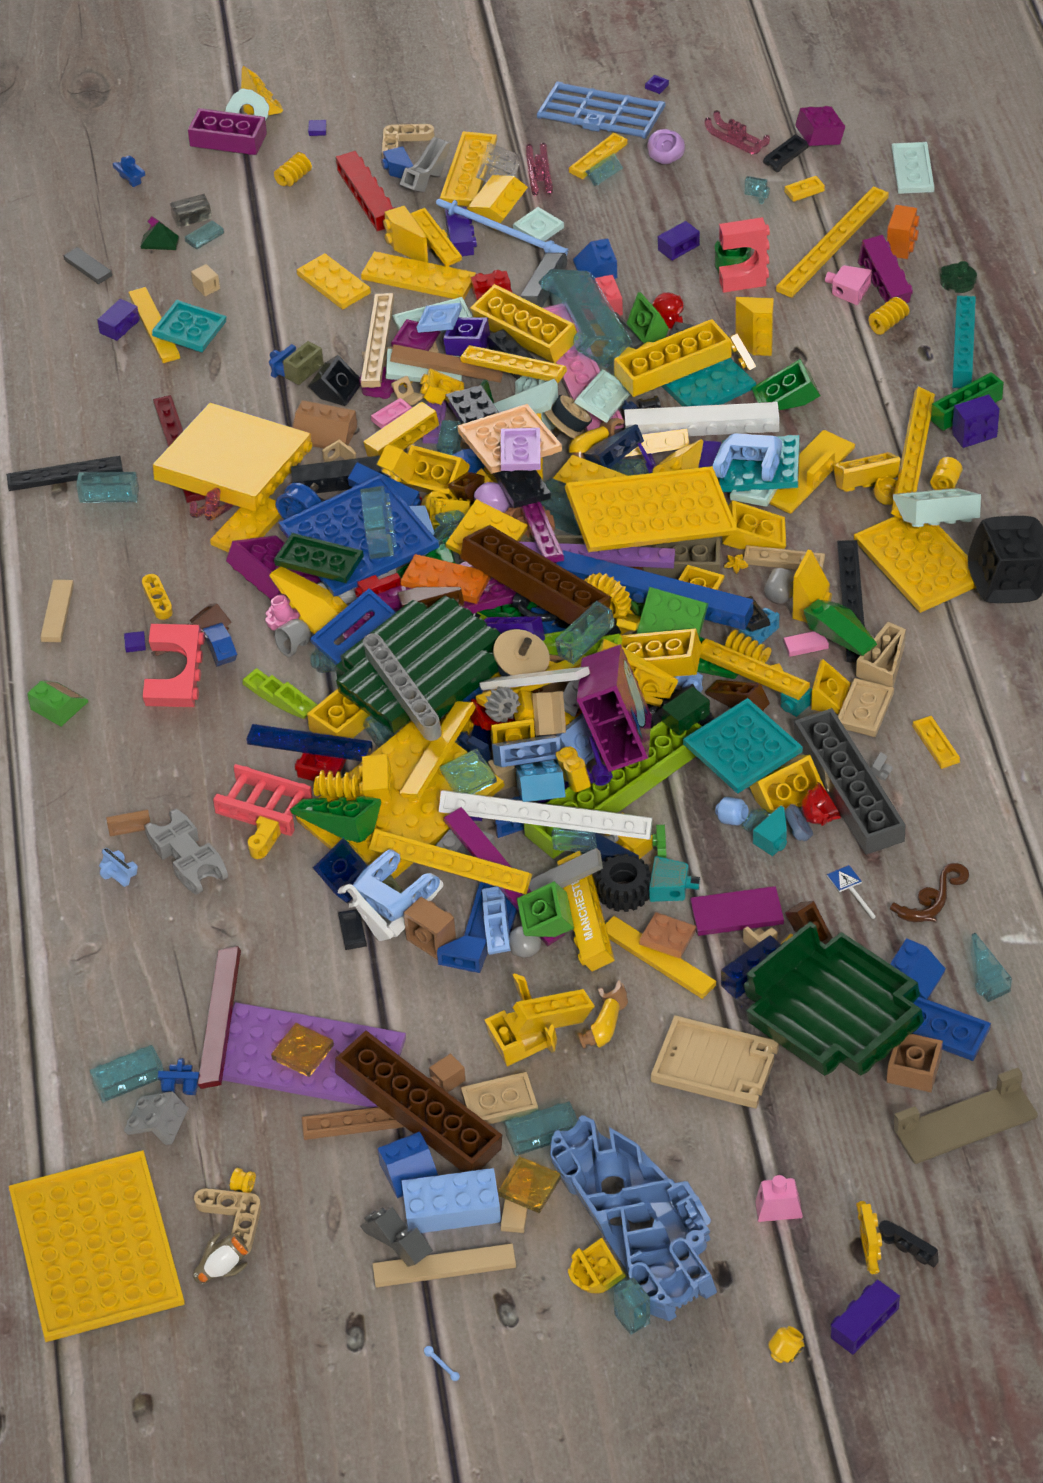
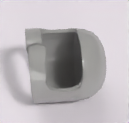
M783 568L773 569L764 587L766 597L777 604L788 602L793 595L795 574Z
M292 619L275 630L277 647L288 658L295 655L298 645L305 646L311 638V631L308 625L300 619ZM289 638L291 642V650H288L284 646V641H286Z

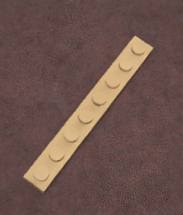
M393 293L375 294L361 377L362 387H381L394 303Z

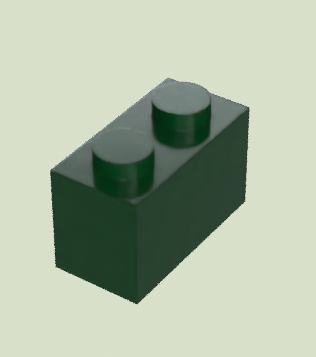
M691 687L662 707V722L680 735L710 714V700L697 689Z

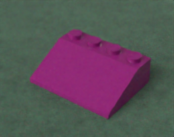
M276 535L232 541L226 562L234 570L242 574L247 581L255 585L259 591L268 596L270 600L277 595H284L269 575L280 567L275 565L274 559L285 542ZM288 569L316 584L321 582L318 576Z

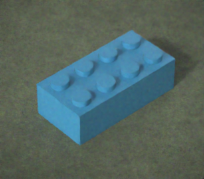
M551 759L515 765L517 789L523 802L565 797L563 771L557 760Z

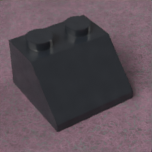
M337 355L324 363L308 387L321 400L346 406L360 387V377Z

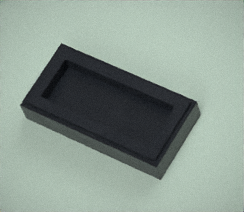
M358 910L338 912L345 950L367 947L362 919Z

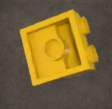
M431 368L427 374H423L420 381L422 385L420 393L424 394V398L432 404L437 403L441 405L443 400H446V394L464 390V382Z

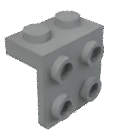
M173 1091L142 1096L137 1100L136 1106L127 1120L124 1132L130 1135L152 1131L165 1145L172 1144L189 1108Z

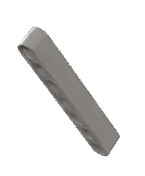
M368 634L365 636L363 644L367 659L420 733L429 741L440 738L442 730L438 715L378 634Z

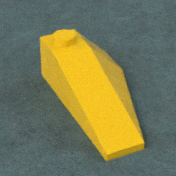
M243 66L241 89L253 90L262 96L269 105L268 115L282 113L283 108L280 102L272 99V92L265 87L266 85L261 78ZM250 104L243 105L245 113L254 115V108Z
M284 567L277 568L269 575L280 592L287 595L290 599L289 605L291 608L297 609L300 614L299 619L303 620L314 634L348 606L340 597L333 596L329 590Z
M603 639L597 652L612 648L618 644ZM622 647L642 694L670 699L678 679Z

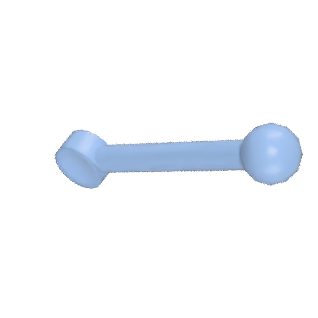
M427 1346L424 1348V1354L428 1357L431 1356L449 1373L451 1380H459V1373L453 1372L434 1353L433 1347Z

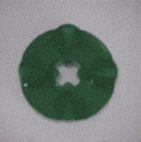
M960 261L959 263L941 268L940 284L948 291L950 288L955 290V293H965L972 290L977 282L975 269L969 266V263L966 261Z

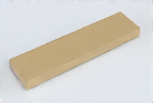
M746 545L743 560L748 565L797 570L806 552ZM813 552L823 570L825 554Z
M53 580L41 632V642L62 641L74 586L73 580Z

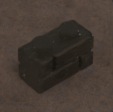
M205 194L170 203L172 217L177 228L212 219L210 204Z

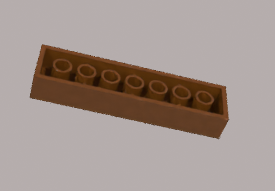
M488 525L463 538L461 559L511 588L514 592L526 597L529 601L544 608V610L574 626L576 629L584 631L608 617L611 596L495 527Z
M365 1030L335 1058V1073L410 1132L413 1134L421 1132L428 1146L462 1172L481 1170L502 1149L503 1135L368 1031Z

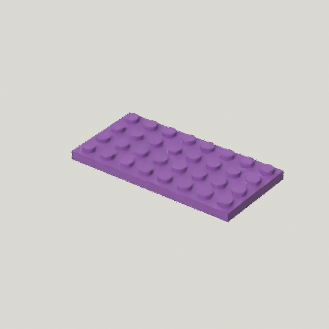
M235 1002L232 1010L222 1080L375 1108L378 1107L376 1104L335 1073V1058L365 1030L400 1056L406 1040V1033Z

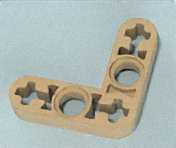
M430 124L386 126L383 130L382 159H384L383 151L398 148L399 141L431 140L435 136L434 127Z
M207 1188L198 1190L194 1195V1201L199 1211L236 1216L232 1233L237 1234L240 1238L244 1236V1244L248 1248L249 1253L252 1249L261 1212L259 1197L253 1193ZM205 1198H209V1200H206L205 1203L201 1202L204 1201ZM226 1199L234 1201L231 1206L225 1207L222 1205V1202ZM250 1203H254L253 1205H251L250 1213H248L247 1206H249ZM243 1221H250L252 1223L248 1228H241L239 1226Z

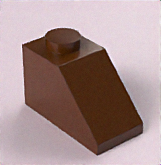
M466 472L448 484V488L458 500L460 498H463V501L469 499L470 504H473L474 493L479 486L484 484L485 476Z
M814 901L800 902L785 912L796 933L800 928L812 922L817 926L819 941L826 945L833 938Z

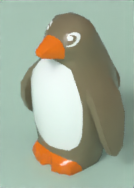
M218 1232L209 1240L202 1259L193 1272V1278L197 1283L205 1284L216 1277L236 1275L247 1266V1262L237 1265L248 1253V1248L237 1234L232 1233L216 1243L221 1234Z

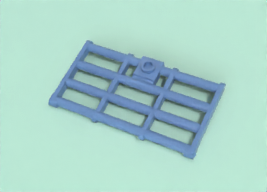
M556 81L539 109L537 118L581 125L584 129L591 131H600L602 129L608 132L623 133L646 139L666 104L664 101L642 99ZM559 90H563L573 93L584 94L587 96L583 98L557 92ZM592 97H600L620 101L622 103L621 105L609 102H603L593 100ZM555 99V100H561V101H566V102L581 104V106H580V107H575V106H570V105H564V104L554 103V102H552V100ZM631 103L657 109L656 111L630 107L627 104ZM592 106L602 109H608L616 111V113L611 114L596 110L586 109V107ZM548 108L563 112L574 113L575 115L574 117L562 114L546 112V110ZM629 113L649 117L651 119L650 121L643 119L622 116L621 114ZM605 120H610L609 124L604 122ZM621 122L646 128L644 130H639L616 125V123Z

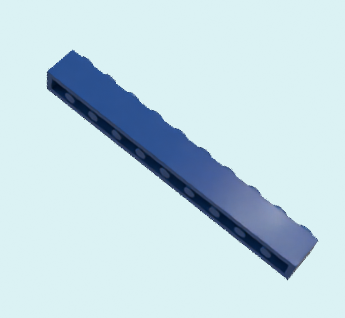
M563 550L564 561L556 563L582 580L598 573L602 575L607 573L610 578L614 576V580L620 581L622 586H626L625 591L630 593L629 597L632 601L645 604L649 587L709 603L704 620L745 630L753 615V599L565 550Z

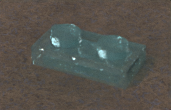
M613 153L586 170V173L593 185L596 186L623 169Z

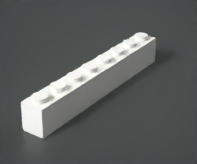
M778 402L624 410L625 429L637 424L642 435L687 429L688 436L779 432Z

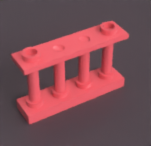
M235 764L236 782L227 796L216 794L213 799L215 813L252 825H256L259 816L279 822L280 833L292 836L295 828L293 814L290 809L302 799H313L311 786ZM244 784L255 786L246 802L235 799ZM263 789L274 792L265 807L254 805ZM282 795L293 798L284 813L273 811Z

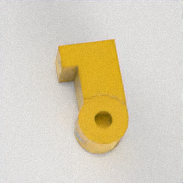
M259 816L256 821L257 831L255 835L248 839L249 853L254 859L264 858L281 834L279 822Z

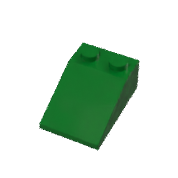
M801 359L752 387L758 403L778 402V410L805 406L821 396L811 373Z

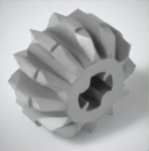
M500 686L497 687L496 691L491 690V695L486 696L488 702L483 704L488 716L496 722L501 721L505 723L508 718L513 719L514 712H518L516 707L521 705L518 701L519 696L512 689Z

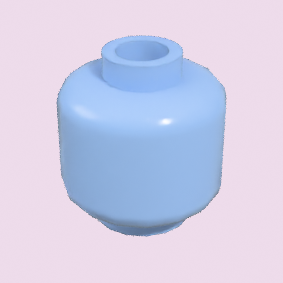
M724 797L716 805L715 813L718 815L721 823L738 826L746 821L749 809L744 800L740 798Z

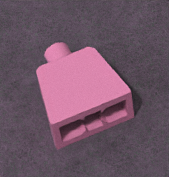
M844 265L837 274L827 272L825 282L832 284V294L834 296L858 305L871 285L872 270Z
M777 1175L773 1180L761 1182L755 1200L758 1222L803 1217L795 1179H786L782 1175Z

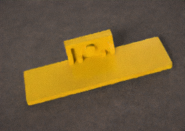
M823 430L799 455L798 488L777 489L769 504L787 513H793L834 470L833 464L841 463L853 451L855 444Z

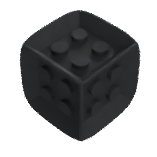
M997 516L986 518L978 525L968 552V567L974 584L984 601L989 603H1023L1037 600L1042 596L1043 526L1037 518L1031 516Z

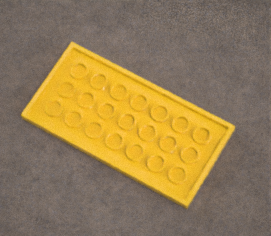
M713 466L569 482L564 487L588 552L736 535L738 530Z

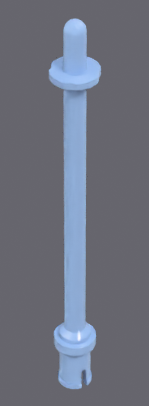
M442 199L436 200L438 206L449 210L448 214L450 216L454 213L460 214L543 248L545 254L565 253L566 256L568 254V248L554 244L552 240L542 241L457 206L458 202L456 200L452 203Z

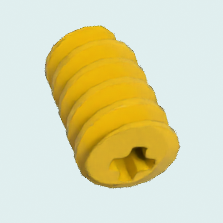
M297 152L274 171V178L279 185L291 187L298 179H301L303 175L312 170V164L305 154Z
M891 298L870 314L868 321L871 329L878 335L884 334L909 315V307L901 298Z
M733 630L725 643L726 647L763 663L768 661L772 651L770 647L765 648V645L762 643L758 645V641H752V638L749 636L745 638V634H739L738 630Z
M321 770L319 776L314 781V795L319 796L321 794L322 797H327L329 794L331 798H335L337 795L338 798L346 797L351 799L354 797L356 800L360 794V781L357 773H354L352 779H350L348 772L345 773L344 778H341L340 772H337L336 776L333 777L332 771H329L326 777L324 770Z

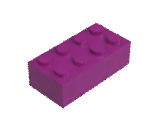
M198 108L188 128L190 146L257 155L267 135L265 117Z

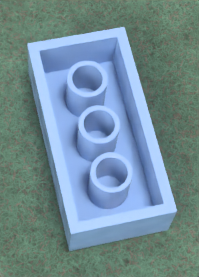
M494 1168L402 1180L406 1220L409 1230L418 1228L420 1233L501 1222Z

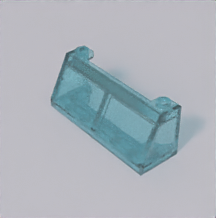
M550 269L538 282L543 290L550 291L561 298L579 330L574 336L573 341L578 352L608 368L614 361V358L618 357L632 343L590 272Z

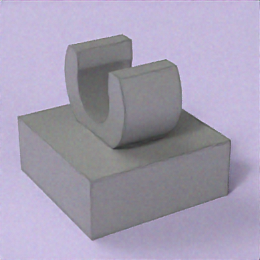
M880 752L870 769L875 777L877 775L881 780L885 781L893 767L889 764H884L888 756Z

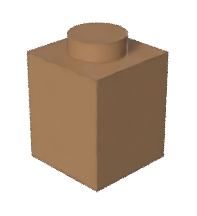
M451 1053L429 1067V1079L447 1093L466 1081L464 1066Z

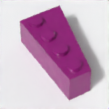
M883 235L862 240L858 264L872 270V284L874 287H879V294L886 303L893 297H899L906 303H909L913 289L911 284H908L905 279V273L903 269H900L897 257L891 252L889 242L885 240Z

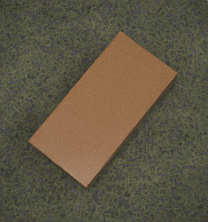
M148 810L106 817L110 836L145 830L144 825L150 822Z

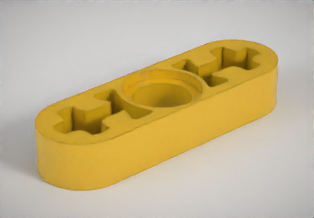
M155 574L145 575L142 578L143 590L156 618L160 620L170 618L173 614L172 605L159 577ZM154 595H162L159 599L152 598Z

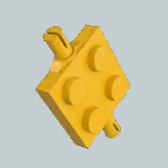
M859 1201L856 1203V1207L858 1210V1220H860V1236L867 1271L870 1274H877L880 1272L877 1260H881L880 1247H882L881 1233L876 1231V1227H878L877 1214L872 1213L871 1204Z

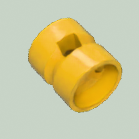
M952 457L940 459L930 480L932 488L934 490L955 488L963 470L961 463Z

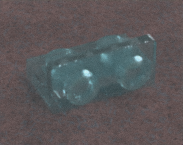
M454 510L436 514L434 518L440 525L434 530L433 536L438 540L439 544L443 543L442 540L447 536L450 538L465 515L461 511Z

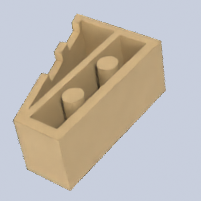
M887 622L874 638L877 645L857 659L856 677L868 682L894 687L905 647L906 629Z

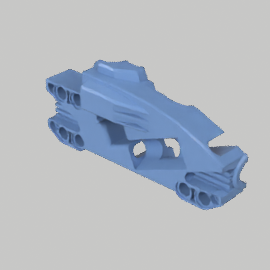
M580 1116L576 1125L568 1131H560L559 1129L555 1131L552 1136L550 1155L558 1176L571 1194L578 1196L629 1274L636 1295L648 1313L666 1321H671L677 1317L675 1307L681 1308V1305H686L688 1301H693V1297L698 1298V1294L705 1299L716 1294L717 1290L713 1278L698 1256L705 1251L707 1242L711 1240L709 1236L710 1230L707 1227L711 1219L688 1181L675 1183L673 1179H669L650 1160L638 1144L610 1127L611 1139L604 1137L599 1133L595 1121L586 1116ZM616 1176L623 1179L624 1188L619 1193L606 1194L603 1192L602 1181L605 1178ZM621 1217L622 1225L614 1226L610 1223V1219ZM651 1217L654 1219L652 1227L630 1231L629 1221L639 1223L649 1221ZM688 1257L686 1260L680 1261L681 1258ZM647 1281L646 1284L639 1285L641 1282Z

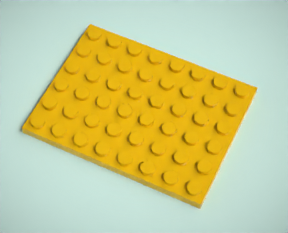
M411 721L371 754H388L391 764V800L381 801L375 829L435 846L450 829L444 822V817L450 813L439 812L442 790L493 797L505 785L503 780L457 743H454L421 798H403L400 791L431 741L423 737L413 721ZM357 765L349 772V778L352 779L353 774L357 773L359 781L363 782V778H360L359 765ZM328 794L327 797H322V796L319 797V798H327L328 802H329V801H334V800H338V799H339V798L337 797V795H336L335 798H331V797L329 796V794ZM354 797L351 799L346 798L347 801L355 800ZM296 816L298 823L359 875L382 855V853L369 850L374 832L365 841L356 843L344 840ZM400 859L397 869L391 874L394 879L397 878L413 862Z
M144 1150L8 1186L45 1342L185 1305Z

